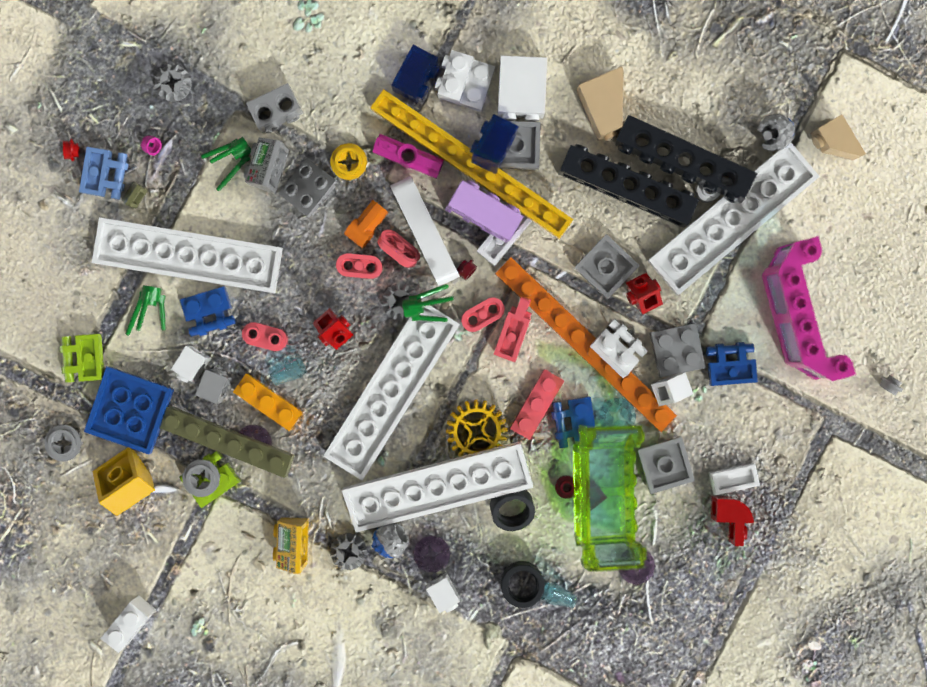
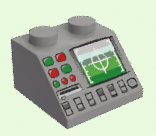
M259 137L257 143H254L251 149V156H253L251 163L246 166L244 171L245 182L250 186L276 194L289 149L279 140Z

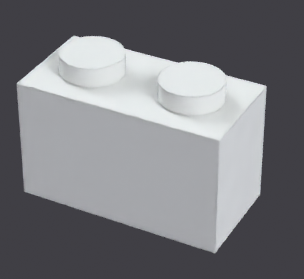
M138 595L126 606L100 639L116 652H121L156 609Z

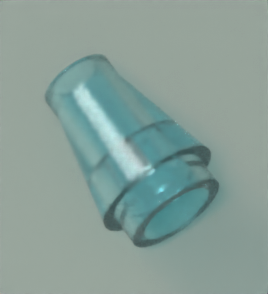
M291 357L275 372L271 373L270 377L272 382L278 386L282 383L302 378L303 374L306 373V368L299 357Z
M547 582L541 599L546 604L574 608L577 602V595L572 594L555 582Z

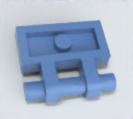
M86 147L79 192L105 197L106 188L112 189L111 198L120 200L121 192L125 188V184H123L125 171H128L129 164L126 163L128 154L118 153L117 161L111 160V151ZM110 168L115 169L114 181H108Z

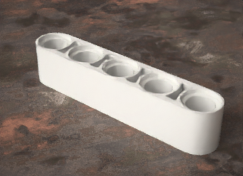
M409 176L390 185L438 286L440 287L459 278L456 267L412 177Z

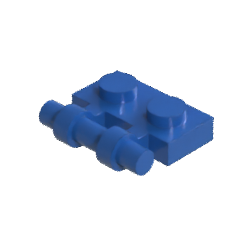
M224 286L180 299L186 322L196 320V326L188 328L191 337L196 335L204 336L210 331L216 329L224 330L228 326L236 324L233 315L225 317L224 311L232 309L227 289ZM216 315V320L208 323L205 322L204 317Z
M736 342L735 345L724 346L721 343L715 344L712 347H706L707 356L716 355L717 362L708 363L709 386L758 382L756 359L747 360L746 353L754 352V344ZM736 354L737 361H726L725 355Z
M590 396L567 400L569 409L562 410L561 401L552 403L553 412L551 414L552 419H555L557 431L555 432V439L558 440L559 448H567V438L573 437L575 446L598 442ZM565 417H570L572 427L570 430L565 429Z

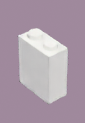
M501 56L497 117H502L503 120L507 121L516 120V117L525 118L529 122H537L539 119H543L545 114L547 58Z

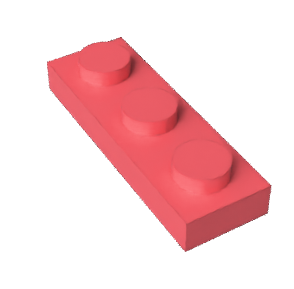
M544 369L510 429L530 440L564 380Z

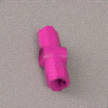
M379 134L372 151L376 155L401 164L404 168H411L435 179L440 174L444 160L416 149L411 144H404L382 134ZM408 151L415 154L413 160L409 162L402 159L403 154Z

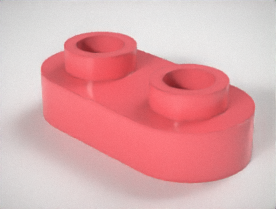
M384 230L377 241L379 247L400 265L412 268L417 264L420 259L419 251L393 230Z
M346 253L341 255L336 262L337 271L345 277L375 279L381 275L383 270L381 261L371 255ZM349 261L352 262V268L350 270H346L345 263ZM369 264L375 265L373 272L367 270Z
M488 298L467 310L461 320L463 327L467 331L476 332L500 319L505 311L503 302L498 298ZM495 305L497 312L491 314L488 310L489 306ZM471 316L477 318L475 325H471L468 321Z
M252 322L248 323L242 330L243 340L252 346L271 351H281L288 345L289 338L287 333L279 328ZM253 329L257 332L255 338L250 336V331ZM275 335L279 337L277 344L272 342V337Z

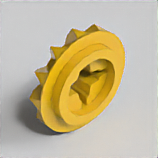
M346 143L338 146L333 151L330 164L333 172L340 179L351 181L359 178L366 171L367 157L362 148L352 143ZM348 153L351 159L356 161L355 164L351 165L350 171L346 164L339 163L347 160Z

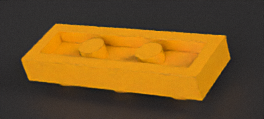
M248 373L243 376L233 393L288 431L292 430L303 414L302 410Z

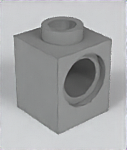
M218 367L205 369L195 396L215 404L222 403L232 377L226 375V370Z

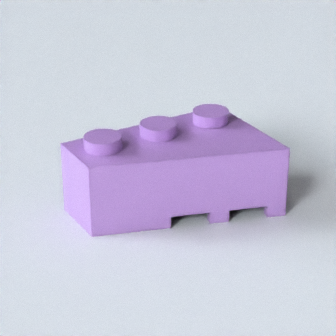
M462 180L447 204L445 211L449 213L453 211L462 216V220L468 223L472 222L492 236L506 243L509 242L524 217L519 214L520 210L510 204L505 206L499 202V197L490 192L487 194L479 190L480 187L470 180H467V182Z

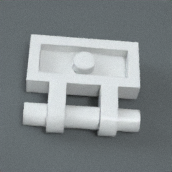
M614 319L608 325L614 333L612 334L605 329L590 347L624 378L640 361L633 353L636 352L643 357L647 350L642 346V342L638 338L635 339L627 331L628 328L624 324L620 325ZM620 337L629 345L628 348L618 340Z

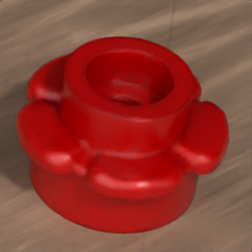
M70 138V141H63L64 159L74 161L75 157H79V144L74 143L73 139Z

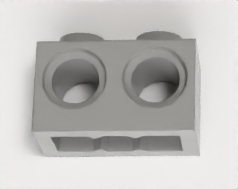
M288 83L246 103L258 129L262 133L274 132L279 128V125L285 122L292 123L300 118L299 115L303 114L296 96ZM285 101L292 102V105L288 110L281 109V106ZM264 111H271L269 119L261 120V114Z

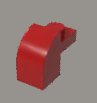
M712 495L711 519L716 522L729 523L728 542L734 546H744V540L747 539L748 535L747 527L744 525L745 523H754L752 512L744 503L733 497Z

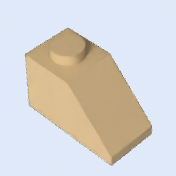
M842 114L810 133L814 146L820 149L822 153L849 160H855L866 154Z

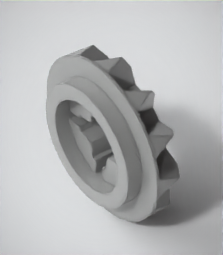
M168 64L164 68H159L158 74L154 76V87L158 95L167 101H180L190 92L191 77L179 65ZM170 75H172V77L175 80H179L177 83L174 84V90L171 88V86L165 85L167 84V82L170 81Z
M395 284L388 287L382 298V306L385 313L395 320L408 319L405 318L401 306L392 308L396 303L394 294L400 298L408 295L406 299H409V296L417 295V293L406 284Z
M65 424L53 427L45 437L44 445L46 452L57 461L63 462L74 459L81 452L80 448L83 444L80 438L81 433L77 432L74 427ZM64 437L66 441L72 442V444L65 446V449L63 445L56 443L59 440H63Z
M199 459L191 462L185 468L182 480L185 489L190 494L197 497H205L212 494L220 485L221 475L217 470V466L209 460ZM205 471V477L209 481H204L199 485V478L195 475H200Z
M345 533L333 541L330 556L333 563L340 567L341 570L351 571L360 567L365 561L367 547L363 539L358 535ZM352 543V552L355 555H350L347 560H344L345 553L341 549H347Z

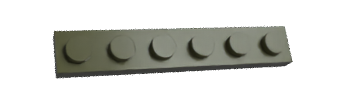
M172 406L166 407L160 429L283 478L288 476L295 456Z

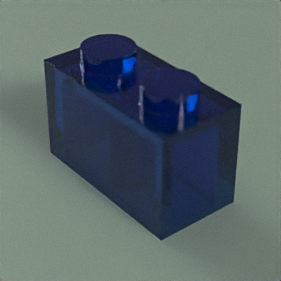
M413 44L391 84L392 90L416 104L420 98L424 99L429 89L427 84L430 78L434 79L440 69L438 57Z
M493 114L490 121L486 120L481 128L480 133L483 134L480 140H475L471 147L470 153H473L471 163L497 174L517 135L519 126Z

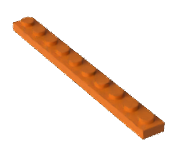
M512 257L495 273L519 298L531 299L529 307L657 430L662 432L677 416L667 405L659 406L655 394L632 372L622 378L590 347L596 338Z

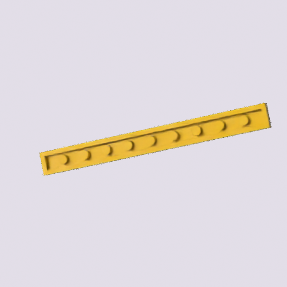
M382 90L370 107L373 112L507 204L518 208L520 213L559 240L572 223L573 219L386 90Z

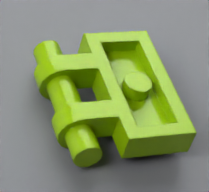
M101 334L75 336L76 345H72L71 336L61 337L62 346H60V353H63L64 367H61V371L64 374L65 383L75 382L74 373H78L79 382L102 380L104 362ZM72 352H76L77 366H73Z
M218 451L212 454L208 453L203 457V460H209L217 466L221 476L220 485L212 494L205 497L192 495L200 508H203L241 482L229 463L222 467L218 465L217 461L223 458L222 454ZM195 475L199 478V485L204 481H209L207 478L203 479L201 475Z

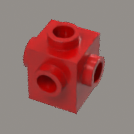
M647 273L626 282L628 289L626 297L631 305H636L642 315L663 305L660 285L656 279L652 280Z
M330 308L312 323L319 333L318 338L325 346L330 344L335 350L339 349L353 336V333L348 328L351 325L343 315L338 317Z

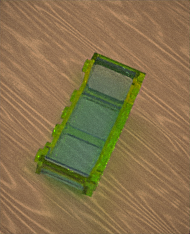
M580 425L578 429L580 441H575L573 445L574 535L576 546L582 547V557L580 559L582 567L589 572L644 568L647 552L646 548L642 547V544L635 540L638 525L635 520L637 499L634 496V487L637 485V478L634 473V464L636 463L634 448H640L641 443L645 440L642 425Z

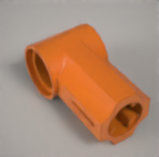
M372 200L359 218H355L350 223L344 235L359 247L364 248L372 239L375 229L381 224L388 211Z

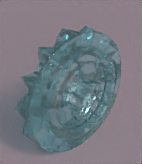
M613 398L607 400L600 408L599 420L601 426L607 432L620 435L628 432L634 426L636 412L632 404L627 400ZM621 408L620 415L626 421L617 420L613 424L614 417L611 416L609 411L617 412Z

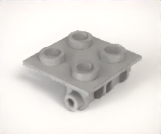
M306 158L278 194L309 218L311 215H315L314 213L319 208V203L323 205L322 199L325 198L327 200L326 194L329 195L336 188L337 180Z

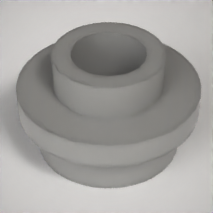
M891 375L888 378L882 376V382L879 384L882 388L895 396L899 391L902 392L903 389L900 387L902 382Z

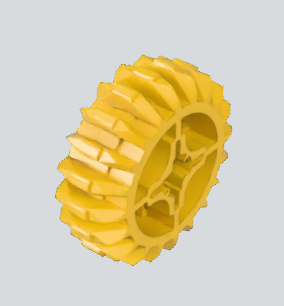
M475 399L474 407H470L469 401H465L467 409L463 410L458 405L457 410L460 414L457 415L455 412H451L450 415L455 418V421L447 420V424L453 426V429H446V434H453V436L449 437L447 441L448 443L456 442L451 449L455 451L460 448L459 457H462L465 452L469 455L492 449L495 446L500 447L502 444L498 441L507 440V437L501 435V432H508V428L500 426L507 421L505 418L498 420L502 412L499 410L494 414L493 411L496 407L494 404L487 409V401L484 400L482 407L478 406V400ZM472 412L484 413L476 422L464 418L465 415ZM490 417L496 425L494 438L485 431V426ZM459 423L469 432L464 444L459 439L457 432ZM481 424L483 435L478 436L477 434V436H473L471 439L473 430L470 426ZM476 440H484L489 443L488 446L481 449L469 448Z

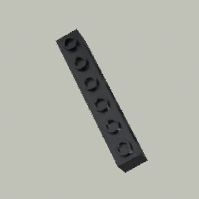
M628 115L616 139L615 146L618 147L620 152L627 155L635 154L639 156V160L650 165L652 163L659 165L662 171L668 174H673L674 172L682 176L681 179L690 184L696 182L702 185L703 189L713 194L718 192L724 195V199L731 203H742L745 200L758 174L631 115ZM645 138L648 144L646 146H639L635 140ZM665 147L669 154L661 156L658 154L657 149ZM687 157L690 164L683 166L679 163L678 158ZM700 167H708L711 170V175H703L700 172ZM721 177H730L733 184L729 186L723 184Z
M570 145L558 175L684 228L689 225L699 202V199L694 197V193L684 189L678 191L673 188L671 183L663 180L657 182L651 179L652 176L648 173L631 171L630 166L618 162V164L610 162V158L603 154H591L582 145ZM584 161L589 162L592 165V171H583L581 163ZM602 171H610L613 174V180H604ZM625 179H629L634 183L633 190H627L624 187L623 182ZM646 188H650L655 192L654 199H649L645 196ZM667 197H672L676 201L675 208L667 206Z

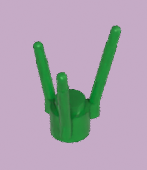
M243 136L201 155V158L205 159L218 154L210 159V163H215L230 154L236 160L241 158L240 162L216 188L217 191H220L239 169L251 160L249 157L251 148Z
M445 284L418 295L409 296V299L402 300L405 318L411 317L412 321L447 322L448 319L445 317L420 315V313H424V306L453 301V296L422 301V298L449 288V285Z
M143 285L125 333L127 336L130 335L138 314L136 330H141L147 306L156 307L157 302L159 303L161 330L164 331L166 329L165 295H161V288Z

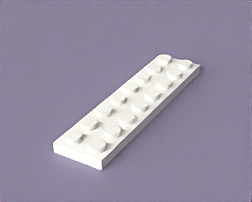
M791 142L786 148L778 150L754 171L758 174L742 203H731L722 197L647 260L676 296L681 294L820 177Z
M99 217L92 263L276 293L283 248Z
M430 305L424 306V313H420V315L445 317L448 321H412L411 317L408 319L323 456L360 480H363L460 325Z
M521 441L346 486L343 487L342 493L355 532H360L533 488V482Z

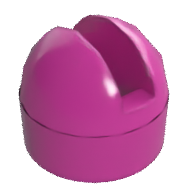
M148 135L142 138L140 146L145 153L156 155L160 152L162 143L160 139Z

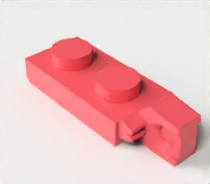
M520 298L518 307L512 306L508 312L494 355L516 362L531 321L532 313L527 311L531 299Z

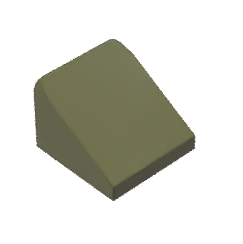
M133 181L123 196L122 201L127 206L136 209L146 195L147 189Z

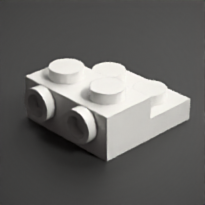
M451 50L450 56L445 55L442 63V68L445 69L443 78L438 77L435 85V90L438 91V99L482 112L495 66L474 60L473 56Z

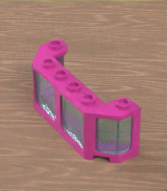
M819 236L778 247L768 268L764 270L762 279L785 363L814 380L824 378L830 381H837L855 376L856 372L853 362L848 356L835 355L826 357L802 265L815 262L822 255Z

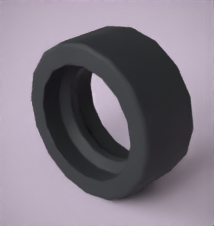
M527 490L491 498L489 505L493 522L498 528L505 531H518L527 527L534 519L535 507L532 496ZM519 500L526 505L525 509L515 516H504L499 513L500 507L508 501Z
M518 561L511 563L504 570L501 576V590L509 604L518 608H528L540 601L544 594V579L536 565L527 561ZM519 571L531 573L536 580L534 592L525 598L515 596L509 588L511 576Z

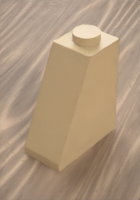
M622 66L579 84L576 90L597 140L603 138L605 141L611 140L618 136L617 132L622 128L624 76Z

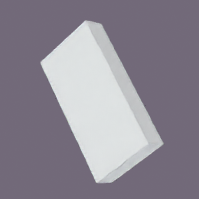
M754 462L708 472L714 495L760 486Z

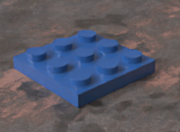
M106 366L84 432L146 454H152L166 407L169 406L174 388Z

